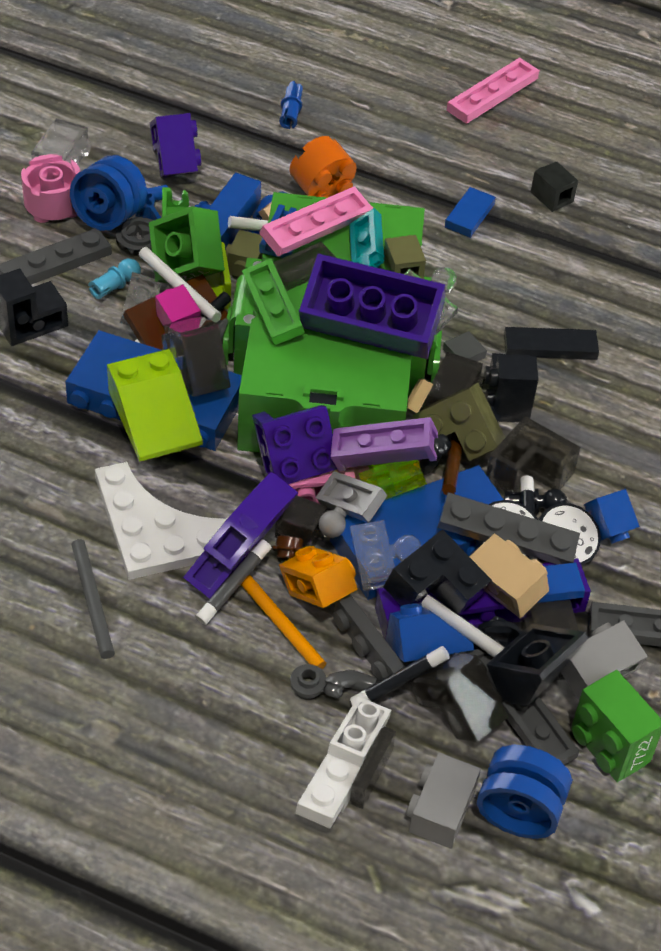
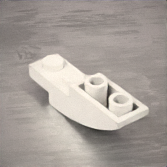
M359 696L357 697L332 738L326 757L298 801L295 814L331 829L340 812H344L386 727L391 715V709Z

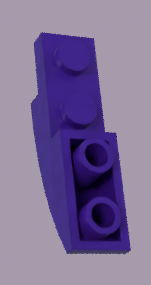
M270 472L213 535L203 548L204 552L183 578L210 599L245 559L252 548L264 538L298 495V492L273 472Z

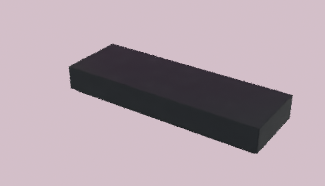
M505 327L504 330L506 354L530 355L539 358L598 359L599 347L596 330Z

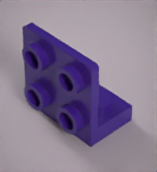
M319 405L274 419L265 411L252 415L266 476L273 472L284 482L290 484L337 470L331 458L333 433L326 406Z

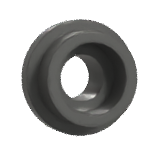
M312 664L301 665L294 669L291 674V688L300 698L314 699L324 691L326 675L318 666ZM310 678L313 679V681H305L304 679Z

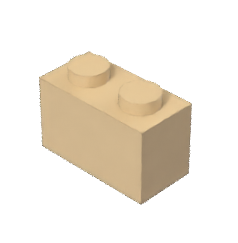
M495 533L469 556L492 579L485 592L519 618H522L549 592L546 568L538 560H530L524 556L515 543L510 540L504 541Z

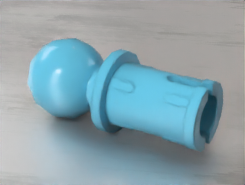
M131 258L122 260L118 264V268L112 266L108 268V272L90 281L88 284L90 287L89 291L93 297L99 300L117 288H124L126 282L135 281L140 276L141 267L139 263Z

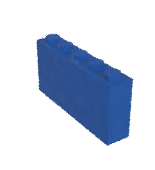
M98 330L65 381L67 403L77 408L87 409L102 414L105 417L121 421L108 391L107 364L162 350ZM173 354L181 371L203 439V445L197 447L216 451L238 411L242 375Z
M479 465L458 473L456 495L488 505L494 501L504 500ZM444 478L384 500L369 523L347 515L345 517L346 528L344 532L338 537L330 538V542L340 556L346 557L353 564L356 572L354 579L367 600L377 596V589L383 587L394 567L442 530L437 527L446 495L442 492ZM444 530L468 556H471L478 549L473 538Z

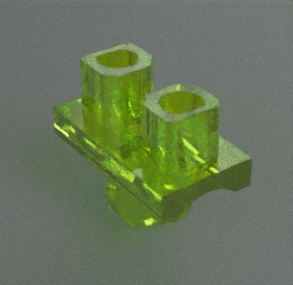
M418 460L385 463L358 473L361 481L381 487L388 495L386 499L427 485Z

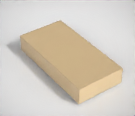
M418 379L408 398L407 408L418 413L433 384L425 379Z

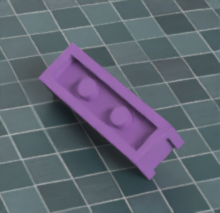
M431 417L333 429L331 458L339 471H346V468L420 459L437 461V454L434 450V438H438V431Z

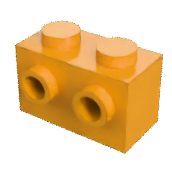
M314 546L299 549L295 552L293 558L279 564L289 595L321 608H325L358 590L354 579L356 576L355 568L350 560L332 552L315 548Z

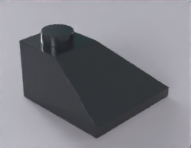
M532 623L486 664L500 699L525 706L537 700L538 696L554 681L588 639L586 632Z

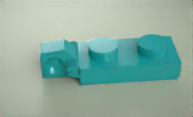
M375 208L350 223L351 262L380 268L379 266L384 263L381 213Z

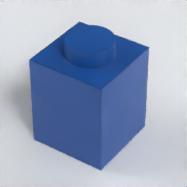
M626 489L596 498L584 504L585 510L592 515L599 526L601 540L609 538L610 543L613 544L630 538L628 531L640 527Z

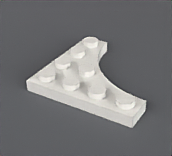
M128 462L95 469V478L128 580L192 566L204 552L203 548L228 519L196 516L162 503L146 491L131 472Z

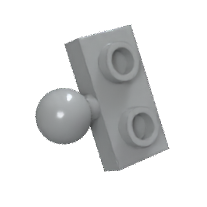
M334 471L315 497L322 506L333 509L325 512L320 517V531L323 535L330 538L340 536L346 528L345 517L347 515L369 523L388 495L381 487Z

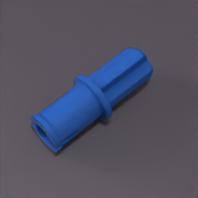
M295 81L289 83V86L286 88L285 97L281 100L282 113L279 122L286 129H290L291 121L292 128L296 127L298 113L303 106L301 101L303 87Z

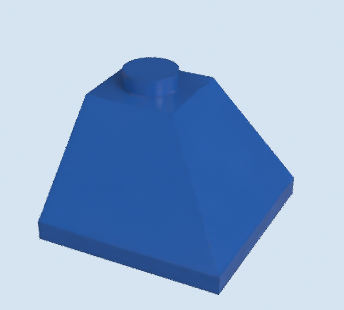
M406 604L400 607V611L392 612L389 615L386 642L403 662L418 660L441 646H444L449 654L474 650L473 642L436 614L422 607V604Z

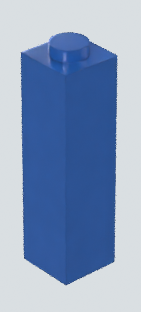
M236 172L208 208L218 211L221 242H224L225 250L228 244L233 243L239 229L228 227L229 217L250 218L261 202V181Z

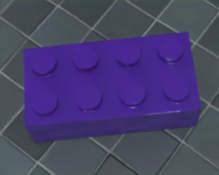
M318 253L299 309L300 321L304 329L428 359L445 303V284Z

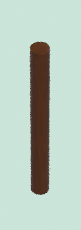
M455 432L451 434V448L448 452L442 492L446 496L448 492L452 494L456 492L463 448Z

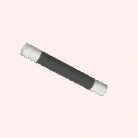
M261 539L196 614L195 617L200 623L206 625L271 550L272 547L267 541Z

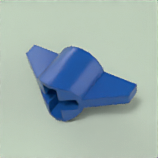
M147 193L146 203L141 211L135 214L136 217L151 220L161 218L155 209V198L152 193Z

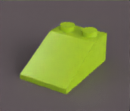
M170 349L107 364L108 391L139 462L203 445V439L181 371Z

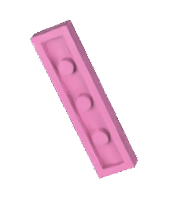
M518 58L448 101L446 111L467 124L537 80L540 70L523 59Z
M354 186L263 225L259 234L276 255L281 256L350 225V223L373 209V207Z

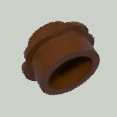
M277 536L276 546H272V550L278 552L277 558L289 560L295 556L296 551L303 548L304 540L290 536Z

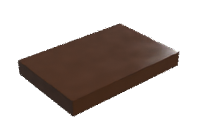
M203 274L186 281L209 303L217 298ZM155 297L124 311V318L141 344L161 350L171 340V337L157 316ZM223 308L220 311L222 315L220 320L227 319L228 313ZM210 321L196 334L205 337Z

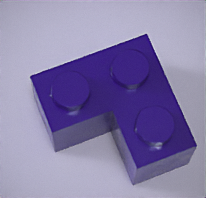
M190 113L155 117L150 122L153 151H157L160 177L196 173L198 171L197 166H201V153L199 149H195L194 137L198 135L196 120H191Z

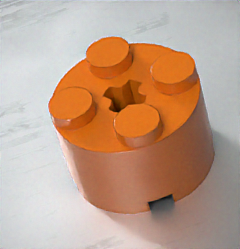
M321 136L308 142L302 147L305 152L299 159L295 155L290 164V175L307 196L326 198L352 188V180L357 169L354 160L330 136Z

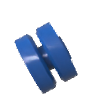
M118 155L105 156L76 174L71 182L70 198L72 207L83 222L99 231H105L118 227L141 211L146 203L147 187L140 170L130 160Z
M516 744L502 746L494 752L488 768L487 778L483 781L476 804L480 813L488 822L504 832L524 838H546L556 832L563 811L562 805L566 802L573 779L569 769L559 759L543 750Z

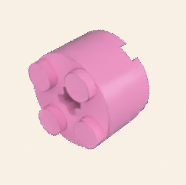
M56 154L38 156L29 161L30 166L26 169L23 168L21 171L24 206L33 215L34 220L46 223L49 220H61L78 216L72 207L70 198L71 182L76 174L81 172L78 164L71 160V163L64 161L62 156Z

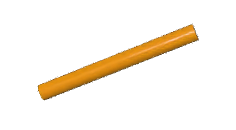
M249 574L241 586L309 664L323 669L326 666V661Z

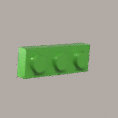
M270 258L242 270L245 281L274 345L304 334L305 331L272 259Z

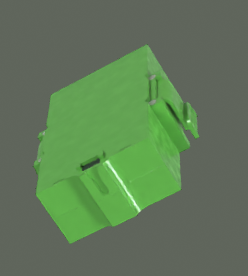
M273 192L268 223L271 222L279 204L285 206V211H289L291 207L296 208L298 211L324 200L326 197ZM368 202L381 213L383 247L385 245V238L416 235L420 246H422L425 208ZM350 225L294 249L289 260L264 253L262 259L247 258L245 269L271 258L300 319L299 309L317 254L351 261ZM384 264L379 266L380 269L386 270ZM244 276L238 277L233 304L228 309V323L224 331L222 345V364L228 365L230 353L233 354L234 351V373L242 375L239 390L237 450L261 453L252 415L263 411L274 419L324 405L328 410L332 433L333 429L406 420L408 396H410L418 379H424L427 359L304 329L305 333L274 345ZM424 277L425 280L434 281V277ZM442 329L436 330L429 353L427 375H431L430 383L433 384L432 387L437 386Z

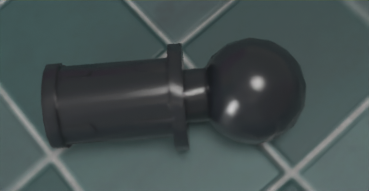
M534 489L535 515H538L539 508L546 510L555 504L568 503L567 496L559 489L548 490L544 495H539L538 489ZM504 491V500L521 503V492Z

